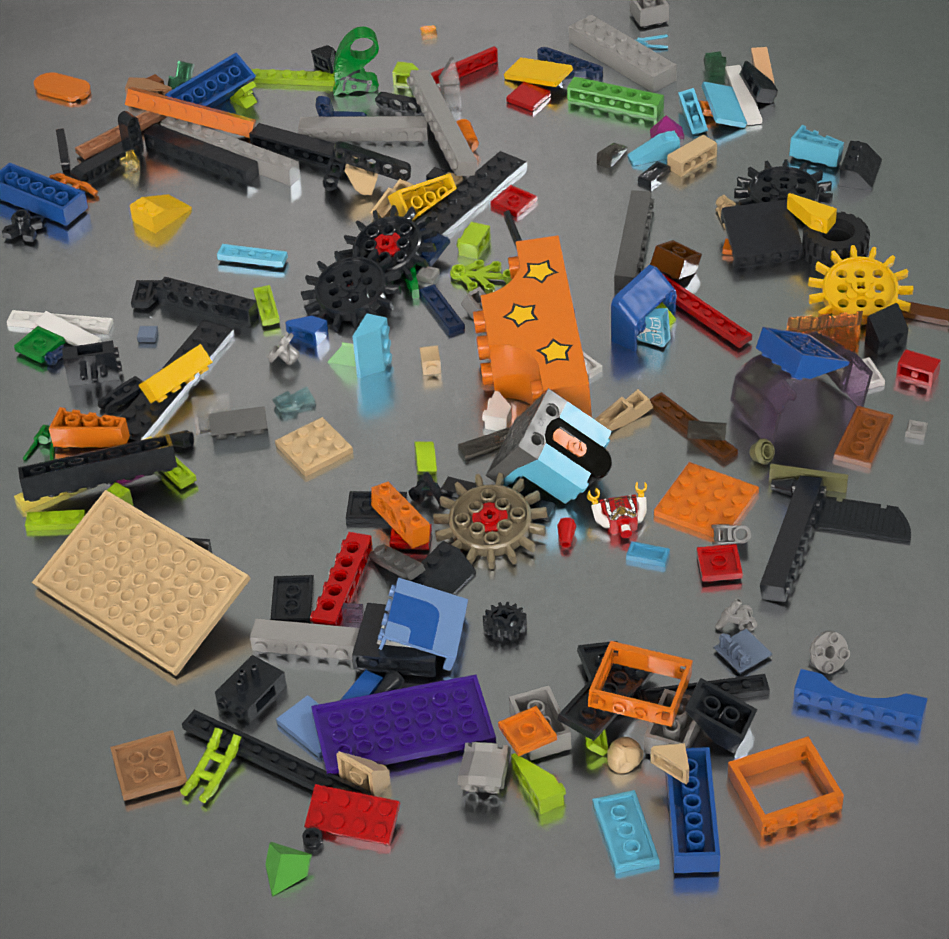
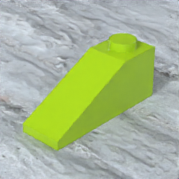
M516 753L511 754L512 769L540 814L564 805L566 790L561 782L558 783L554 775L525 758L518 757Z

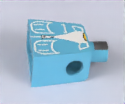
M658 308L645 317L646 328L644 332L637 336V339L664 347L671 339L668 308Z

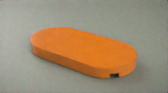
M45 73L34 80V87L38 93L69 102H75L76 99L84 100L91 94L90 84L87 81L59 73Z

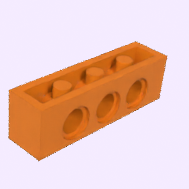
M389 482L372 487L371 506L412 549L429 542L430 523Z

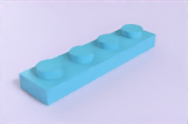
M222 244L217 253L218 260L282 268L288 258L286 251Z

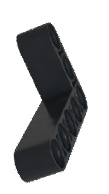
M122 111L118 116L121 142L75 166L71 170V178L90 184L141 156L144 151L139 119L128 111Z
M338 141L334 144L323 178V187L329 191L336 189L344 164L404 181L409 180L411 177V165L408 162ZM342 149L344 153H338L336 150ZM358 154L360 158H354L352 155ZM373 159L376 163H369L368 160ZM332 164H337V165H339V167H338V168H334V167H332L331 165H332ZM389 164L392 167L387 169L384 165ZM404 169L407 171V173L403 174L400 172V170ZM327 179H333L334 182L330 183Z

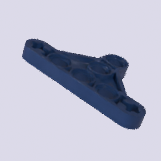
M540 47L537 50L538 60L572 65L573 71L564 80L573 79L574 77H588L591 79H601L603 77V67L548 47Z

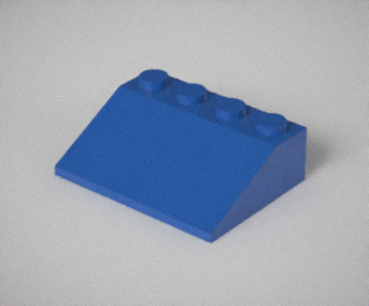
M763 327L756 345V349L762 352V356L770 358L772 363L780 365L783 371L791 373V377L798 380L803 378L812 379L849 365L848 360L810 334Z

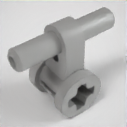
M736 598L721 613V618L716 623L715 628L721 631L728 622L738 624L740 631L747 629L751 632L757 627V621L752 616L753 610L751 606L741 605L742 601Z

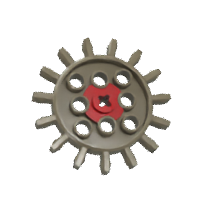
M498 473L496 483L490 485H483L482 477L480 474H476L475 488L467 491L459 482L455 483V490L459 495L456 501L443 496L440 497V505L450 509V513L433 514L434 524H449L450 528L435 532L436 540L440 542L453 538L455 542L451 545L460 550L467 551L466 558L471 565L478 555L487 557L489 569H494L495 556L504 554L508 556V559L514 565L517 563L514 550L520 545L532 553L535 551V543L527 538L529 533L542 536L546 534L545 526L532 523V519L546 518L547 509L546 507L530 509V505L540 500V493L537 490L525 497L522 496L520 492L525 487L524 479L522 478L510 488L503 486V473Z

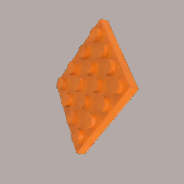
M689 462L654 509V516L714 538L712 525L737 524L759 493V487Z

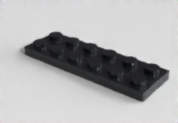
M613 663L602 691L633 698L654 673ZM595 675L559 713L557 719L592 741H595L618 715L617 713L588 707L589 689Z

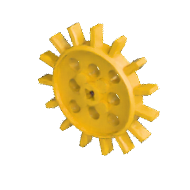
M852 245L850 258L844 260L833 250L831 251L830 258L834 265L831 268L820 262L816 263L815 270L825 275L824 280L809 277V287L822 289V293L809 295V304L824 301L826 307L818 311L817 318L821 320L832 313L837 317L834 325L835 331H838L845 321L855 324L854 335L859 336L861 325L867 324V316L895 303L903 311L909 312L911 303L898 299V295H913V286L898 285V281L908 277V270L904 269L893 273L890 267L895 262V256H890L884 263L875 260L876 247H872L869 257H858L856 247Z

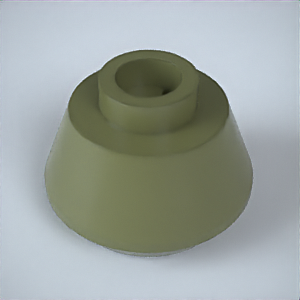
M763 438L751 445L749 453L752 460L766 465L774 457V447L769 440Z

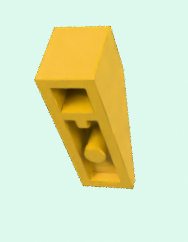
M791 193L788 194L787 209L810 229L827 234L836 223L837 208Z

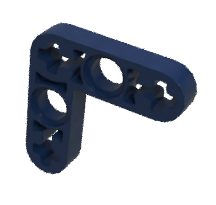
M318 96L316 98L315 107L319 117H367L363 112L334 111L330 98L326 96Z

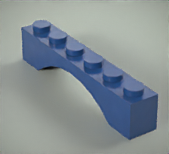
M804 669L800 670L794 689V702L921 731L928 698L907 693L888 698L858 696L838 688L828 681L823 674Z

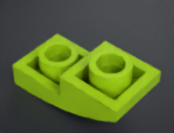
M414 442L417 475H423L425 472H429L430 475H436L437 466L434 443Z

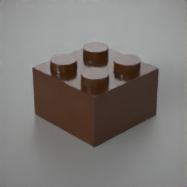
M671 240L656 245L650 265L657 267L661 272L670 274V277L673 279H681L696 273L702 254Z

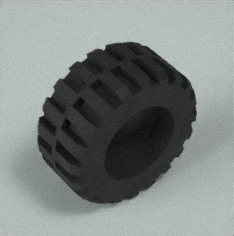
M842 211L841 213L837 212L836 223L827 234L810 229L807 225L804 226L802 239L803 256L815 268L817 262L831 268L834 265L830 258L831 251L833 250L842 260L850 258L852 245H855L858 257H867L869 253L870 230L861 218H856L854 214H846V212Z

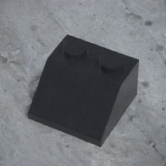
M897 303L867 316L865 345L878 356L907 342L909 328Z

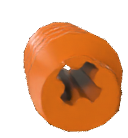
M460 119L456 122L470 149L474 152L479 145L477 136L471 122L467 119Z

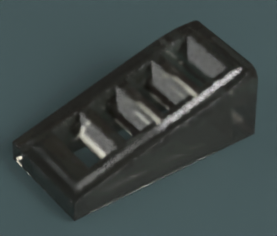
M617 143L610 144L597 153V165L611 168L627 151V147Z

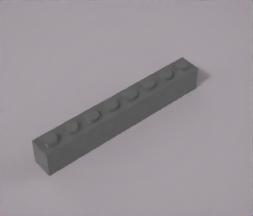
M631 190L614 274V289L622 290L642 272L644 251H646L647 245L645 240H648L650 219H652L655 202L650 191Z

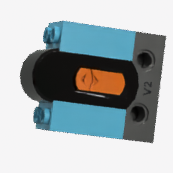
M548 388L514 420L485 476L496 482L498 473H503V486L512 485L517 481L518 477L524 476L566 504L571 499L574 500L580 492L583 493L592 488L611 471L612 458L606 447L610 442L608 438L612 431Z

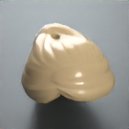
M620 737L613 741L607 750L608 765L614 772L620 774L628 773L640 764L644 753L636 740L630 737Z

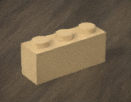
M702 135L668 154L667 165L671 166L672 172L682 177L717 157V143Z

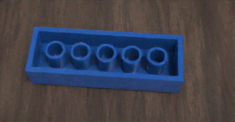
M236 52L166 93L165 96L214 108L228 100L241 87L254 81L256 75Z
M8 163L0 170L1 200L66 226L88 208L84 191L12 163Z
M686 748L689 764V782L684 784L666 773L674 873L720 872V846L710 748Z

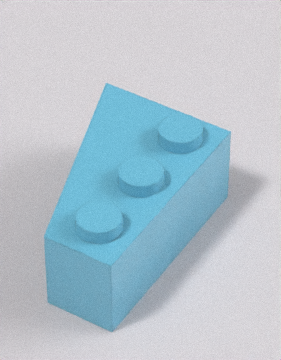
M801 125L791 137L789 156L796 159L809 160L812 163L826 164L828 167H837L842 160L844 142L828 135L823 137L818 135L819 131L813 130L811 132L806 129V126Z

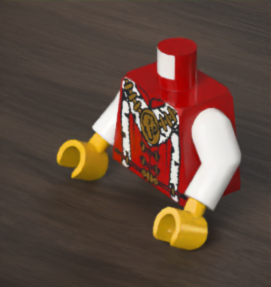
M638 482L636 483L635 491L638 493V497H636V494L601 499L599 503L597 499L600 496V491L596 488V497H593L589 490L587 499L593 504L591 507L595 521L604 528H607L610 534L620 533L622 538L631 537L632 531L638 529V523L643 521L647 512L646 497H644V493L647 490L646 482H644L645 488L643 490L638 489Z

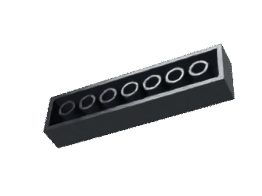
M167 434L18 467L24 500L34 502L40 500L41 497H56L64 492L74 493L81 488L92 489L99 484L105 483L110 485L116 483L117 480H132L140 475L150 476L157 471L168 472L177 467V462L170 435Z

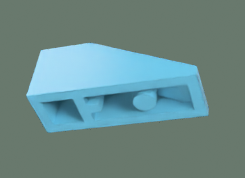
M694 88L678 92L679 103L692 136L707 132L708 128Z
M675 131L658 134L630 152L628 158L633 166L667 159L668 154L680 148V139Z

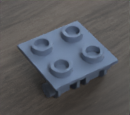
M747 629L732 637L729 634H721L719 636L720 643L713 647L739 674L772 656V653Z

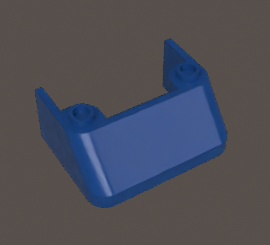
M648 265L615 295L611 303V341L634 352L637 350V336L644 332L646 328L645 317L661 302L673 315L676 314V290L657 267Z

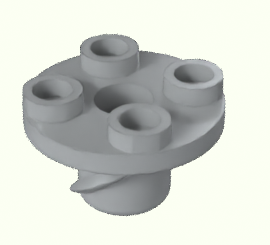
M286 332L278 342L279 346L275 345L267 355L269 362L272 363L277 357L281 358L288 365H292L297 361L300 352L289 343L294 336L292 333Z
M834 631L820 633L811 643L809 649L810 660L817 670L828 674L839 670L850 657V651L845 638Z

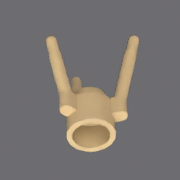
M722 195L716 200L717 208L715 211L721 218L722 208L735 206L736 203Z

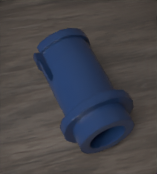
M60 345L54 351L46 353L45 360L49 365H55L58 360L63 358L62 348H66L64 345Z

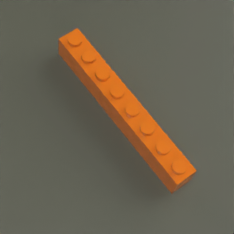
M130 87L127 91L125 105L249 138V133L255 128V119Z

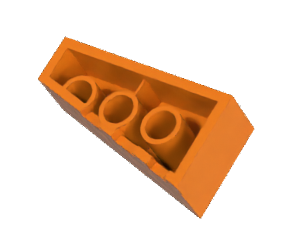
M62 407L57 411L49 427L53 447H113L126 444L130 437L126 418L110 415L99 417L96 413L92 412L81 414L80 410L74 409L72 412L66 411V408Z

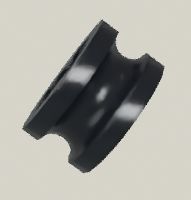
M308 828L303 832V844L306 849L317 850L323 845L322 832L318 828ZM311 837H315V840H314V841H310V840H311L310 838H311Z

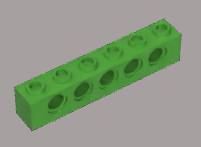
M574 77L567 86V100L655 119L659 117L664 109V95L579 77Z

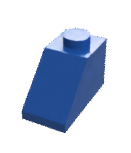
M312 315L285 322L286 331L289 334L292 333L294 339L316 347L328 335L327 320Z

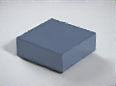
M140 326L137 335L138 342H156L158 327Z

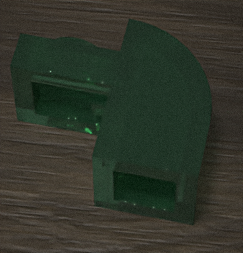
M721 51L706 53L703 61L708 78L725 76L726 57H722Z
M178 61L176 76H169L168 86L172 87L173 90L192 79L195 64Z

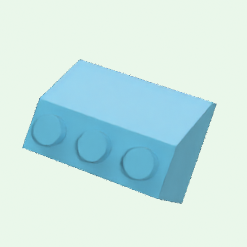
M366 314L352 336L357 378H363L384 371L392 361V353H390L391 340L389 339L390 327L386 317Z

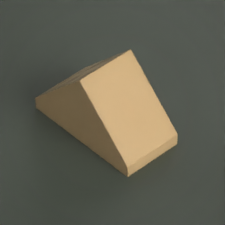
M685 743L659 745L651 748L652 764L684 784L689 782V764Z

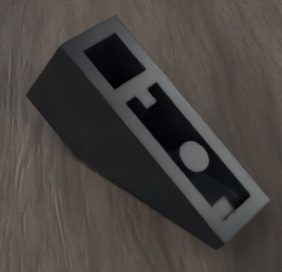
M326 45L311 50L314 65L333 74L335 49Z
M745 61L739 75L754 101L772 104L778 93L775 84L750 62Z

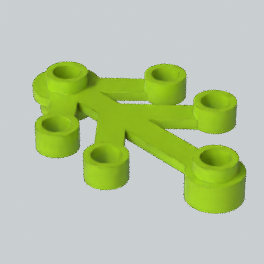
M478 259L467 266L461 264L454 265L450 271V276L453 279L462 280L467 285L469 292L478 288L477 282L472 281L469 277L475 278L484 286L486 294L495 291V285L487 279L504 280L506 284L512 280L509 269L503 271V274L489 273L490 271H501L502 267L499 261H493L490 265L485 266L484 261Z

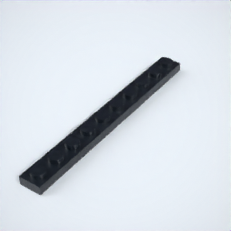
M195 709L182 723L183 730L207 741L212 737L215 727L222 729L223 732L219 746L226 750L231 743L233 734L241 736L237 755L311 790H314V786L317 784L371 795L369 790L332 773L327 774L326 770Z

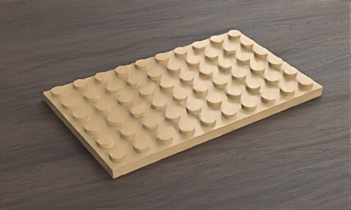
M105 490L32 583L51 597L177 676L251 578L246 573Z

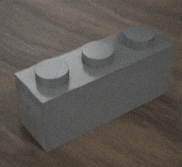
M265 406L209 413L212 438L216 437V440L227 439L229 435H235V438L245 437L246 433L252 432L253 435L265 434L264 431L268 430Z

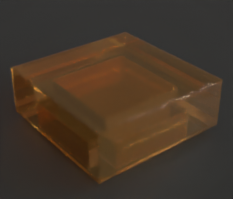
M436 26L420 27L422 40L438 39Z

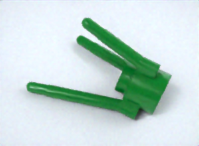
M43 424L40 427L39 432L34 437L35 441L26 452L23 460L28 458L38 442L41 444L51 442L50 460H54L55 447H53L49 425Z

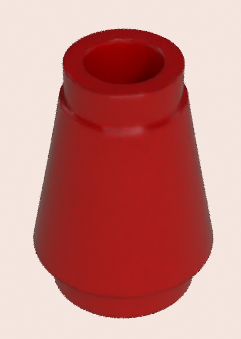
M561 518L557 524L560 546L569 548L572 545L577 525L572 518Z

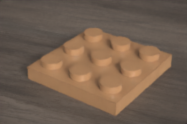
M173 730L110 747L124 801L186 784L187 778Z

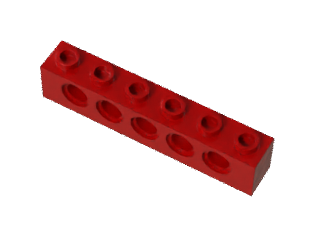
M348 532L346 539L342 540L341 551L336 554L335 565L330 568L329 579L324 582L323 593L317 599V607L315 611L311 612V623L331 626L342 625L369 560L368 554L373 550L371 535Z

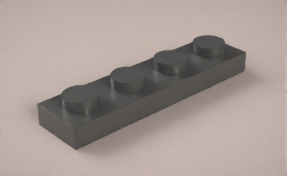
M385 544L377 546L373 552L368 554L372 562L408 581H411L425 571L422 563Z

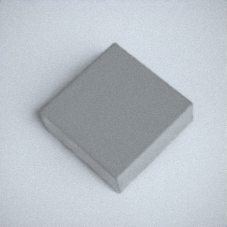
M430 266L427 268L422 267L417 274V280L433 284L440 274L439 269Z
M909 420L905 437L924 440L928 423Z

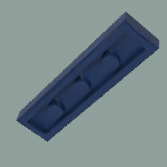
M435 284L419 289V295L448 334L465 329L464 322Z

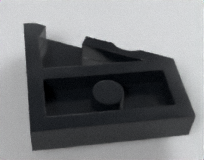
M136 280L131 307L149 308L158 299L156 286L161 280Z

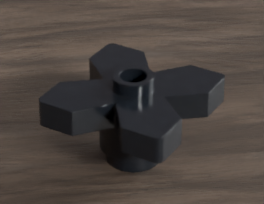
M17 210L11 217L12 224L5 226L2 230L3 238L13 239L21 235L24 241L33 242L37 237L36 229L43 228L46 223L45 216L35 215L30 218V214L26 210Z

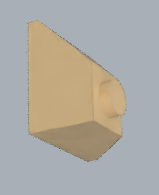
M346 164L345 172L354 189L362 195H372L378 174Z
M343 752L336 754L339 776L371 791L372 796L379 797L391 784L389 770L384 765Z

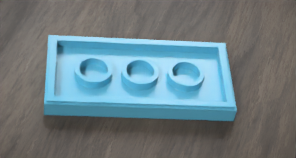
M703 81L701 86L715 122L745 128L747 122L733 87Z
M635 790L592 799V804L616 874L660 865V860Z

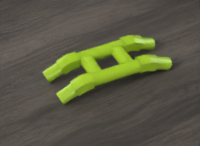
M215 727L202 758L193 774H191L186 784L180 790L181 794L187 796L198 785L200 778L210 781L204 789L205 791L199 797L202 803H206L217 791L231 761L235 758L241 736L233 734L225 755L216 753L223 730ZM210 760L221 763L215 774L205 771Z

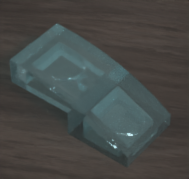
M307 386L292 395L289 391H286L272 399L280 413L295 411L316 402Z

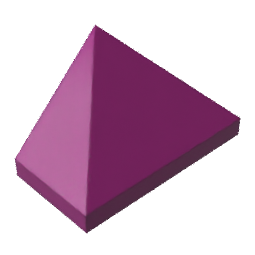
M667 115L650 129L651 139L667 131H675L679 139H684L682 127Z

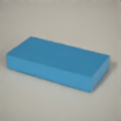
M631 541L626 554V560L665 567L670 555V549Z

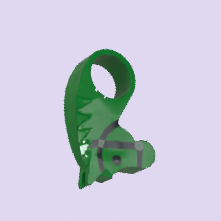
M364 26L356 27L347 33L340 42L334 60V96L341 92L348 95L354 91L372 93L378 89L377 75L373 72H366L363 68L376 57L379 51L377 36L372 29ZM368 38L373 41V45L367 50L354 51L351 49L352 43L357 39Z

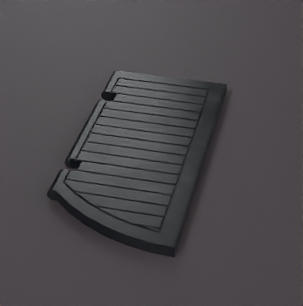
M830 496L822 498L821 511L817 512V522L814 524L816 529L911 542L909 522L897 506L887 505V508H881V504L850 499H842V502H839L837 497Z

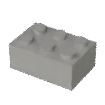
M550 686L509 697L511 716L537 706L557 734L556 741L528 752L530 760L571 749V731L567 725L557 720L561 710Z
M665 689L658 705L671 707L676 692ZM684 694L672 727L653 722L649 723L644 735V753L651 754V748L659 745L685 743L686 748L693 747L701 727L684 710L691 697L690 695Z

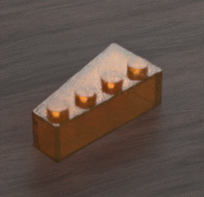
M856 311V314L844 312L836 316L822 314L820 317H813L812 315L789 317L786 331L810 334L832 350L858 353L863 311Z

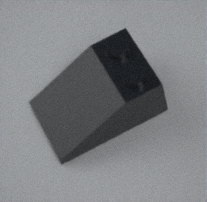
M700 678L684 710L716 744L735 753L744 740L758 709Z

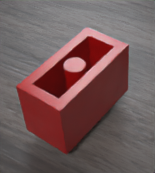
M906 349L898 361L896 376L932 387L939 375L941 360Z

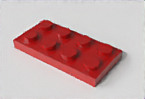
M315 784L304 827L306 829L318 828L324 833L390 846L401 803L397 800Z

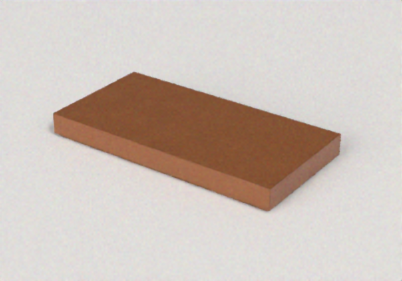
M857 406L836 448L833 459L871 469L892 424L894 415Z

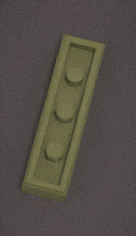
M777 464L770 465L769 482L772 479L778 480L793 477L799 479L800 476L823 478L824 486L827 487V491L847 492V474Z

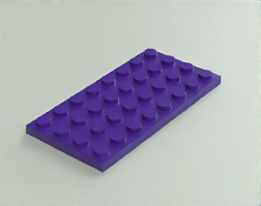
M476 674L311 706L327 774H339L336 755L338 752L369 759L377 764L387 765L464 750L465 743H496V735Z

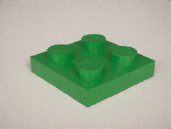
M37 326L15 344L14 348L16 352L43 363L46 353L54 351L60 345H64L65 339L60 335Z

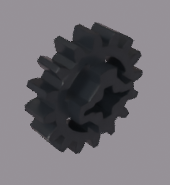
M498 602L497 607L491 605V610L486 609L485 615H483V629L486 630L487 635L492 634L493 639L500 637L501 641L504 638H508L511 641L512 636L518 638L519 632L524 633L525 627H527V614L523 613L522 607L517 609L516 603L510 606L509 602H506L505 605Z

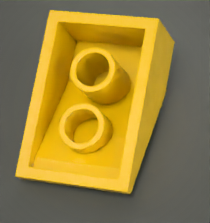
M169 194L141 197L130 204L133 222L155 234L192 210L191 206Z

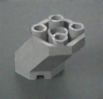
M465 743L457 785L461 786L462 790L468 792H478V788H483V791H487V793L500 794V789H504L511 747L508 745L498 747V744Z

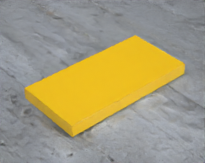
M520 57L504 73V78L557 87L573 71L572 65Z

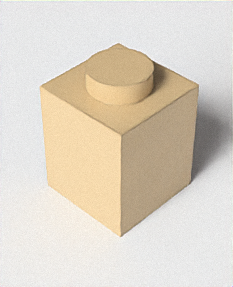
M438 345L420 347L423 375L440 374L441 365Z

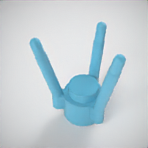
M667 34L645 38L638 37L636 40L648 48L668 49V46L651 45L645 42L667 38Z

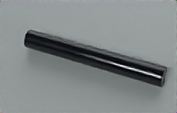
M506 210L504 215L515 242L522 241L511 212Z

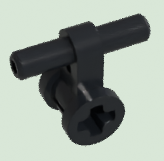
M425 472L422 478L417 481V485L409 490V496L417 503H421L425 496H434L439 506H441L440 497L443 496L438 483L434 482L430 473Z

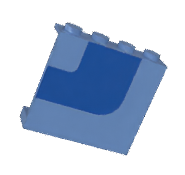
M398 577L396 585H391L388 594L392 598L387 600L385 611H388V614L384 613L381 622L384 628L380 629L377 639L381 641L379 649L382 650L386 640L445 657L443 669L451 671L457 656L468 599Z

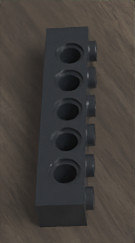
M164 277L156 286L158 300L161 304L251 327L259 317L257 300L169 277Z

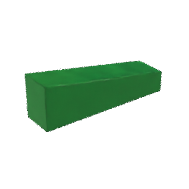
M414 266L410 269L413 276L412 281H409L403 274L413 299L419 298V287Z

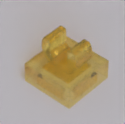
M133 150L127 151L126 157L120 160V164H128L124 166L125 171L132 170L133 173L140 171L139 159Z

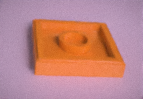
M537 706L498 722L499 729L518 757L557 740V734Z

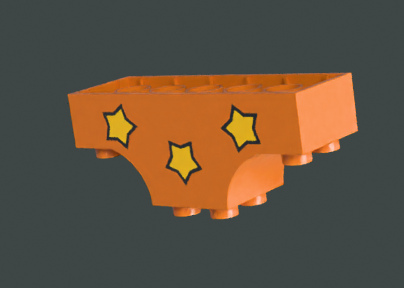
M559 236L516 241L517 256L508 258L512 280L497 291L481 295L482 310L473 312L476 334L486 333V335L477 336L476 339L479 360L489 359L490 361L480 363L483 385L493 384L494 392L499 391L504 398L521 400L530 405L549 388L592 418L589 380Z

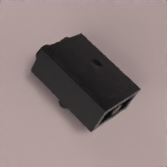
M113 340L62 348L69 387L120 379L119 372L122 371L121 361H117V358H120L118 347H114Z
M251 655L215 691L217 706L223 711L232 713L239 720L251 723L287 686L285 672Z

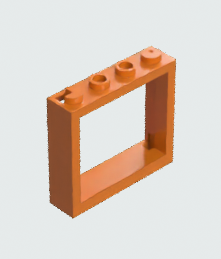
M610 641L589 689L588 707L672 727L691 678L693 660ZM613 663L681 679L671 707L602 691Z
M808 736L728 762V777L761 835L772 831L775 832L787 826H794L799 822L815 819L818 816L842 809L844 794ZM807 758L829 794L765 814L745 778Z

